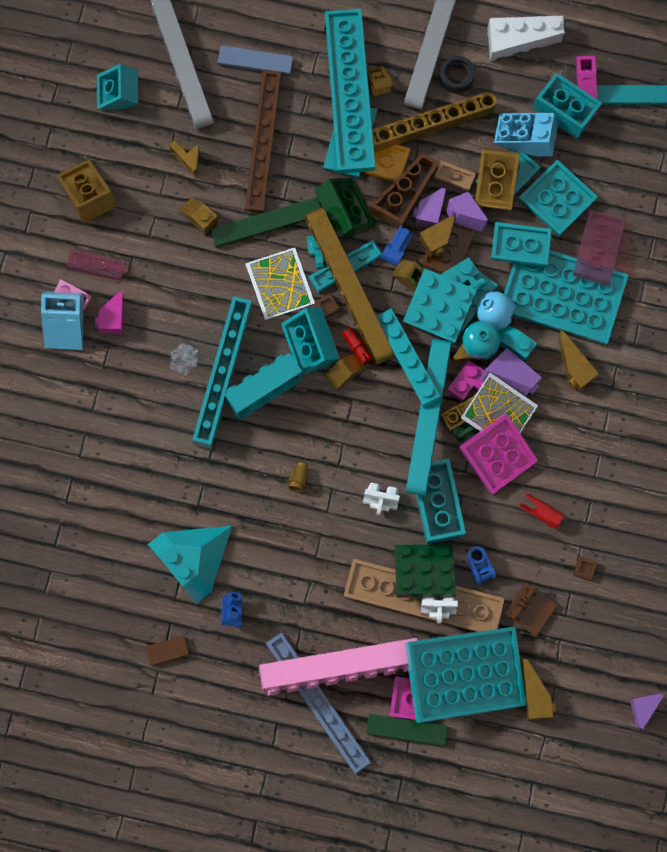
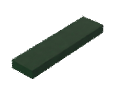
M369 714L366 734L445 746L448 726L427 722L416 723L414 720Z

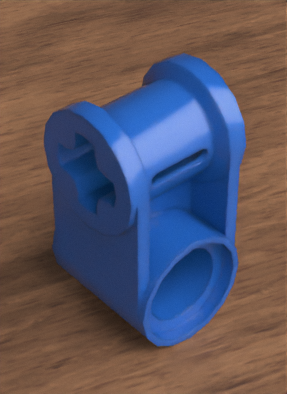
M479 546L473 547L467 554V560L472 569L474 579L479 586L482 582L491 578L496 579L497 577L485 550ZM478 551L481 554V560L475 561L471 556L472 552Z

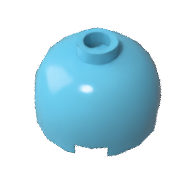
M498 291L484 294L476 306L478 320L493 324L497 330L505 328L512 321L511 316L513 310L515 311L514 302L507 295Z

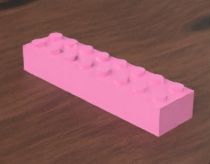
M417 638L259 665L262 691L270 696L279 694L280 690L287 689V692L298 691L299 687L306 686L307 689L316 688L319 683L326 682V685H334L343 679L346 682L356 681L360 676H365V679L377 677L378 673L384 672V675H392L401 669L404 672H409L405 642L417 641Z

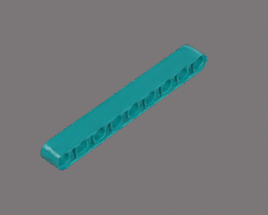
M432 339L427 373L437 389L441 400L423 408L422 404L420 406L406 493L426 496L452 341Z

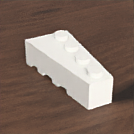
M563 16L490 18L488 25L490 61L503 56H512V54L521 51L527 52L532 48H541L562 42L564 36Z

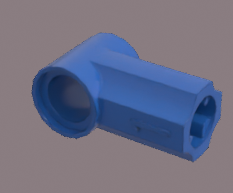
M399 227L391 243L384 249L381 259L397 267L405 255V250L409 246L413 234L409 230Z

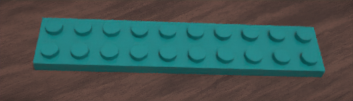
M361 9L325 11L337 172L341 174L375 171Z

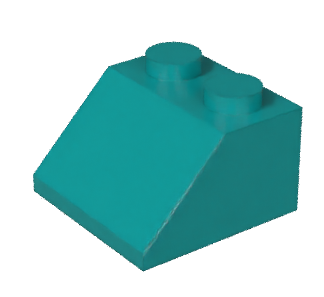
M118 64L97 75L98 110L128 109L138 104V69Z

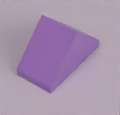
M656 694L630 700L638 730H642L664 695Z

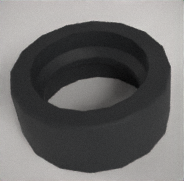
M452 56L443 62L440 70V81L446 90L452 93H462L472 86L475 78V68L469 59L463 56ZM452 66L464 67L468 72L467 80L463 83L451 82L447 78L448 68Z

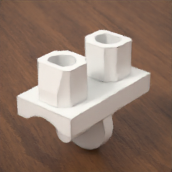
M370 483L368 489H365L363 504H368L370 508L377 509L376 515H380L381 510L388 512L389 509L397 510L400 497L397 488L388 487L387 493L379 492L380 485Z
M424 598L421 603V614L429 615V618H437V624H441L442 619H449V615H456L458 603L455 601V598H443V600Z

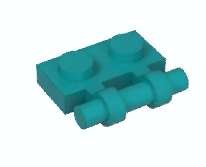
M469 257L440 274L462 284L468 282L470 284L469 287L478 291L486 284L484 278L478 281L474 279V277L479 275V271Z

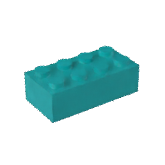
M290 353L287 355L281 354L271 365L266 364L262 366L254 376L250 374L242 380L243 383L238 386L233 385L226 390L227 393H225L226 403L237 420L240 421L302 381V370Z
M450 459L434 461L431 463L426 496L416 495L426 545L464 538L466 535Z

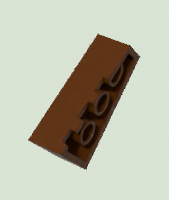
M422 153L370 205L369 213L397 229L399 227L403 228L437 172L439 161Z

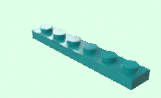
M392 308L376 315L395 357L423 408L440 401L441 397Z

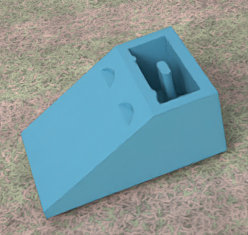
M500 113L494 144L532 156H553L558 129L555 114Z
M45 291L41 294V316L45 348L83 350L84 293Z

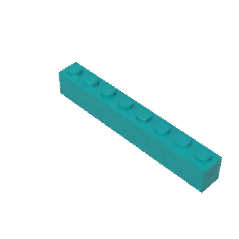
M235 296L232 298L192 439L195 446L213 449L226 402L225 393H227L226 390L231 385L252 310L251 300Z

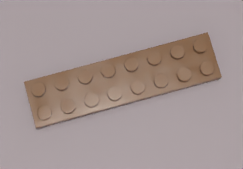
M353 559L343 597L437 622V618H429V615L421 614V603L424 598H396L395 569ZM456 586L455 601L458 603L456 615H449V619H442L441 623L473 632L495 630L498 627L505 598Z

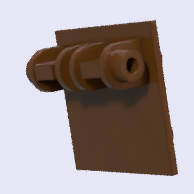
M525 582L504 615L534 636H537L558 604L537 591L534 585L530 586Z

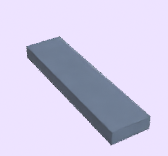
M220 46L218 65L255 71H281L282 75L289 76L293 62V56L228 46Z

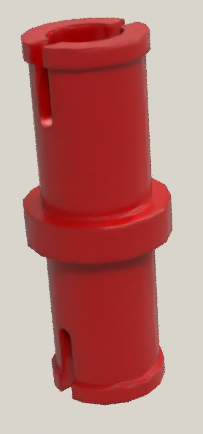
M348 328V333L345 330L342 336L350 345V350L355 352L362 365L367 364L366 359L370 362L373 357L364 347L365 343L359 340L353 329Z

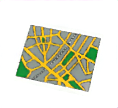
M295 248L245 263L265 320L314 304L313 296Z
M489 373L461 419L481 431L505 413L509 416L519 433H521L538 405Z

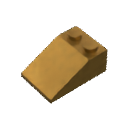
M482 148L475 202L478 206L512 210L520 152Z
M90 159L56 175L83 223L117 207L111 190Z

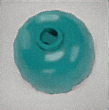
M477 321L471 324L465 330L462 338L465 352L473 359L487 360L493 357L501 343L500 333L497 328L486 321Z

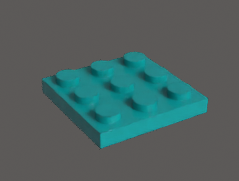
M556 160L518 200L560 237L597 200L598 196L561 162Z
M424 268L403 322L456 343L478 290Z

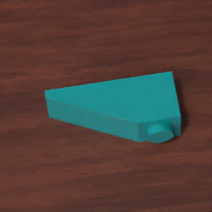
M509 325L498 330L501 341L500 347L504 350L508 348L525 363L535 350L537 343Z

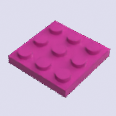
M505 413L459 447L490 494L497 492L538 461L509 416Z

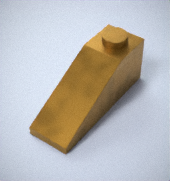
M562 330L558 335V342L568 379L567 382L571 388H576L579 392L593 382L599 373Z
M523 659L521 664L527 720L550 719L556 713L555 702H551V696L528 659Z

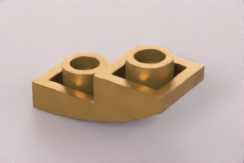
M475 396L441 414L450 431L466 423L461 417Z

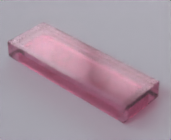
M70 249L66 268L122 280L126 262Z

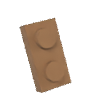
M441 160L434 179L469 192L476 173Z

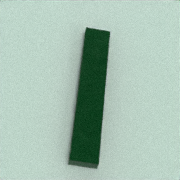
M316 197L210 229L215 248L305 222V214L321 207Z

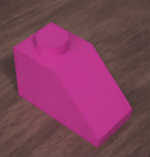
M118 292L99 310V316L95 318V327L99 329L100 334H123V292Z

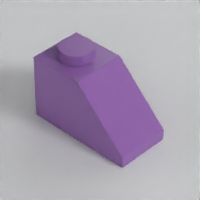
M441 188L420 201L419 207L414 208L412 218H416L415 225L430 228L439 222L446 191L445 188Z
M469 192L449 199L446 212L449 217L453 215L455 224L481 232L485 230L488 219Z

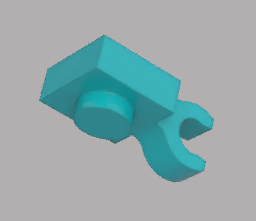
M307 236L309 256H315L316 268H323V255L314 237Z

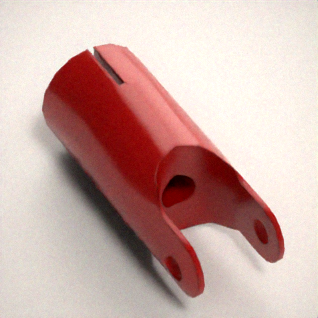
M526 494V498L532 501L537 509L530 508L523 503L520 504V507L556 530L565 515L533 495Z

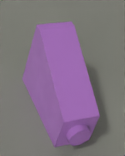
M507 348L485 369L479 379L484 382L489 373H491L526 397L529 393L533 395L540 387L538 382L542 377Z

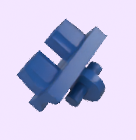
M231 591L228 596L223 595L221 625L228 627L233 625L240 629L242 623L241 594Z

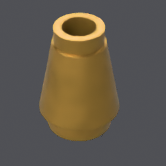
M301 462L297 463L287 481L288 489L300 493L306 488L308 465Z

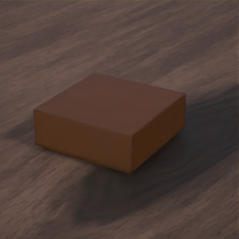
M331 293L314 302L316 307L322 308L325 319L340 311V307Z
M579 556L573 576L592 581L598 562Z

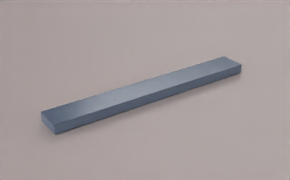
M280 633L266 643L277 661L299 658L283 633ZM306 686L299 687L298 692L354 774L356 775L370 765L371 761L319 686L307 689Z

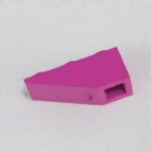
M595 55L577 56V86L597 99Z

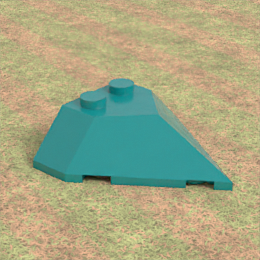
M233 526L163 532L151 541L148 546L197 605L212 592Z

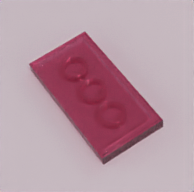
M592 210L589 211L572 276L609 286L625 219Z

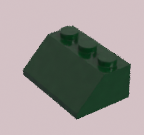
M353 178L328 179L314 190L338 239L351 238L376 226Z

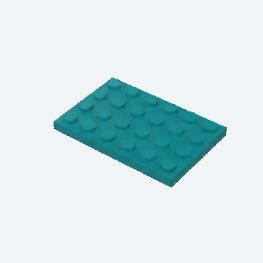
M549 250L547 267L513 263L504 294L514 302L515 311L513 310L512 316L558 331L563 330L565 333L607 346L629 274Z
M515 627L405 642L416 723L526 706Z

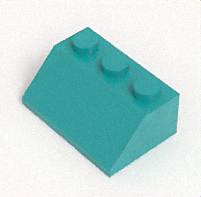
M556 72L536 97L532 109L537 113H554L558 127L578 139L593 119L602 102Z
M321 307L305 308L281 323L292 356L302 370V375L326 368L340 360Z

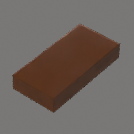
M184 636L146 646L151 666L189 656Z

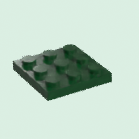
M394 545L396 598H456L453 545Z

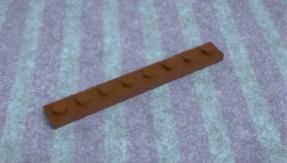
M262 71L245 211L264 213L281 71Z

